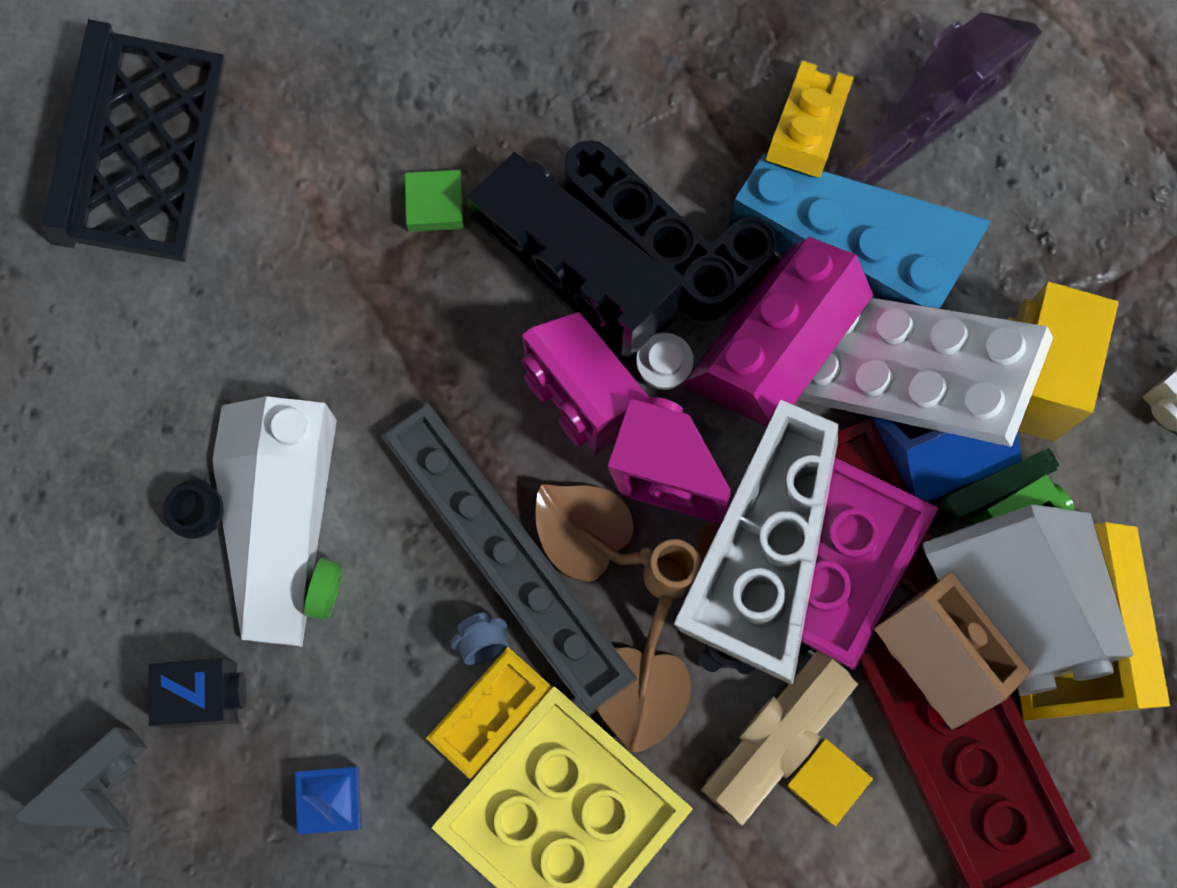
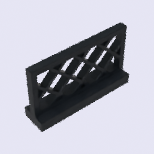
M88 19L42 220V227L52 245L75 249V244L79 243L185 262L225 65L224 54L113 33L111 23ZM124 53L149 57L157 69L131 84L121 70ZM162 60H167L170 62L164 64ZM188 65L210 69L207 83L189 94L184 91L173 76V74ZM165 79L179 97V100L154 114L139 94ZM119 81L121 85L124 87V89L116 93ZM133 99L147 119L120 134L110 121L112 110ZM203 100L202 110L200 112L195 104ZM188 109L198 123L197 133L176 144L162 124ZM155 129L169 147V150L143 165L128 144ZM107 131H109L113 139L105 143ZM122 149L136 170L109 185L99 172L101 160ZM193 149L192 159L190 163V161L184 154ZM177 159L188 173L187 183L166 196L151 174ZM144 179L159 200L132 216L117 195ZM97 181L103 190L94 194ZM108 200L113 202L126 220L108 232L86 229L90 211ZM183 200L181 213H179L174 205ZM167 209L178 224L175 242L171 244L150 240L140 226ZM133 230L139 238L126 236V234Z

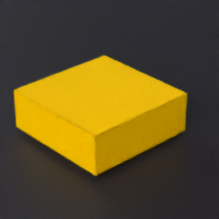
M825 738L820 741L785 786L831 826L836 827L873 778Z

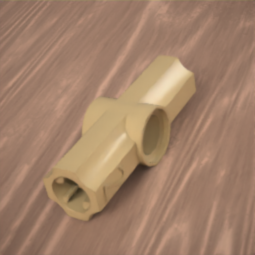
M816 651L795 675L793 685L788 684L777 698L771 697L739 735L740 743L706 780V784L701 788V791L726 815L739 825H743L782 776L785 779L789 777L806 759L820 739L819 731L837 713L858 683L834 659Z

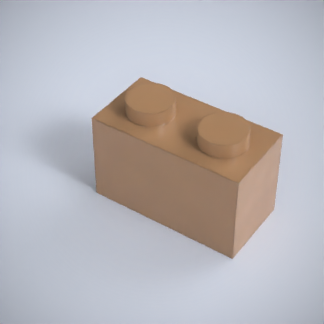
M952 571L902 604L874 628L886 644L890 654L900 662L924 693L928 703L938 711L951 730L1006 700L1031 673L1030 669Z

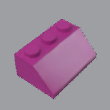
M809 236L782 251L692 369L691 374L684 382L686 387L768 427L780 400L792 405L795 404L873 297L857 255Z

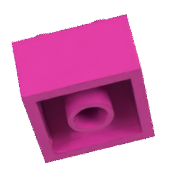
M650 397L648 402L645 403L630 398L608 464V469L620 495L721 525L732 503L731 490L689 414L682 413L683 408L680 405L667 399Z

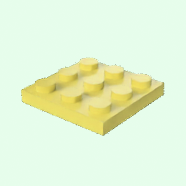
M553 686L432 826V829L496 888H628L693 808Z

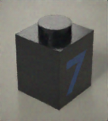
M224 658L149 663V726L178 728L238 723V709H244L246 705L247 689L244 673L237 672V663Z

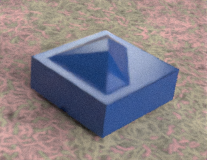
M359 767L295 772L297 835L362 829Z

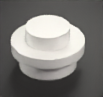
M658 333L653 335L638 350L636 359L637 370L643 381L651 387L660 390L674 389L682 385L691 374L694 362L693 353L689 345L681 337L671 333Z

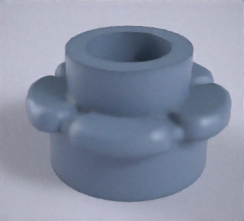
M488 613L472 615L464 619L457 626L459 634L451 641L452 649L459 650L464 663L467 665H479L500 656L509 647L504 630L507 628V623L501 618L492 619Z

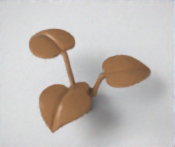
M543 484L540 486L536 498L535 526L541 548L548 561L557 571L573 580L591 582L599 579L604 574L610 560L621 566L642 563L645 566L643 573L644 583L649 592L659 598L645 642L644 652L642 653L630 647L616 649L635 674L637 680L597 710L600 718L627 751L633 753L644 751L658 744L669 735L687 709L691 694V681L685 663L673 655H654L668 610L672 605V600L682 597L695 581L721 525L711 522L706 524L697 534L694 548L685 541L671 539L660 543L653 552L648 548H643L637 553L621 554L619 551L627 547L632 539L634 524L630 509L620 497L606 489L595 486H555Z

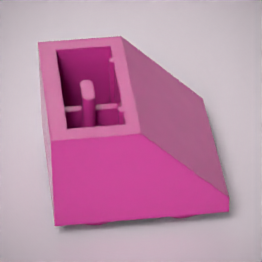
M580 312L532 327L522 334L524 357L521 359V362L527 371L523 378L534 395L542 403L551 399L559 409L563 417L558 422L569 439L578 448L586 443L594 455H597L617 440L630 398L645 403L648 402L649 396Z

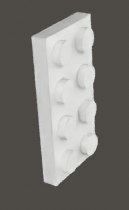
M871 298L797 400L1012 447L1051 346L1053 336L1047 326Z

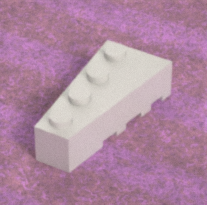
M780 400L674 625L682 633L793 685L837 450L838 424Z

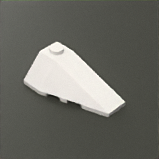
M266 396L222 405L212 462L217 491L221 495L224 505L222 524L241 640L297 647H302L307 619V616H304V606L314 573L337 422L326 403Z

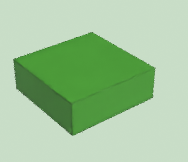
M460 170L405 173L406 225L408 232L464 229Z

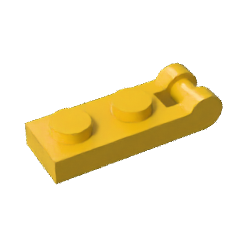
M802 60L773 136L766 161L820 178L854 77L838 72L837 77L816 71V64Z

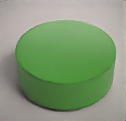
M323 558L319 559L307 592L304 616L322 621L330 618L342 581L344 568L341 567V563Z

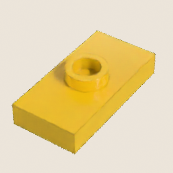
M507 647L426 739L470 780H473L553 687Z

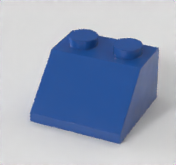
M859 414L862 421L869 418L872 419L908 493L925 502L939 499L951 491L981 478L989 477L999 470L1022 461L1018 431L1012 447Z

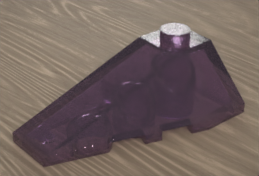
M980 12L964 25L956 21L948 26L934 41L935 50L861 157L848 179L871 186L877 185L1011 84L1042 31L1035 23Z

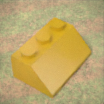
M1107 522L1094 524L1133 657L1111 662L1114 672L1112 674L1089 680L1075 681L1073 673L1054 678L1057 686L1055 689L1020 696L1024 721L1170 706L1139 533L1136 526Z

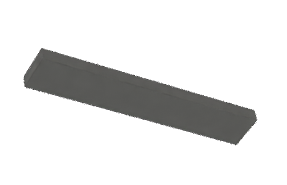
M428 402L381 434L384 442L588 716L592 715L637 680V677Z

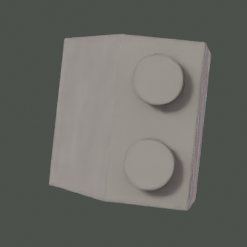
M1031 504L923 543L926 556L938 580L952 571L1030 669L1031 673L1017 687L1020 696L1055 689L1057 686L1054 678L1073 673L1075 681L1089 680L1112 674L1114 672L1111 662L1133 657L1091 513Z

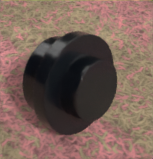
M190 480L177 485L169 493L164 504V516L169 528L175 534L188 539H200L210 535L219 526L224 513L223 500L219 492L210 484L198 480Z

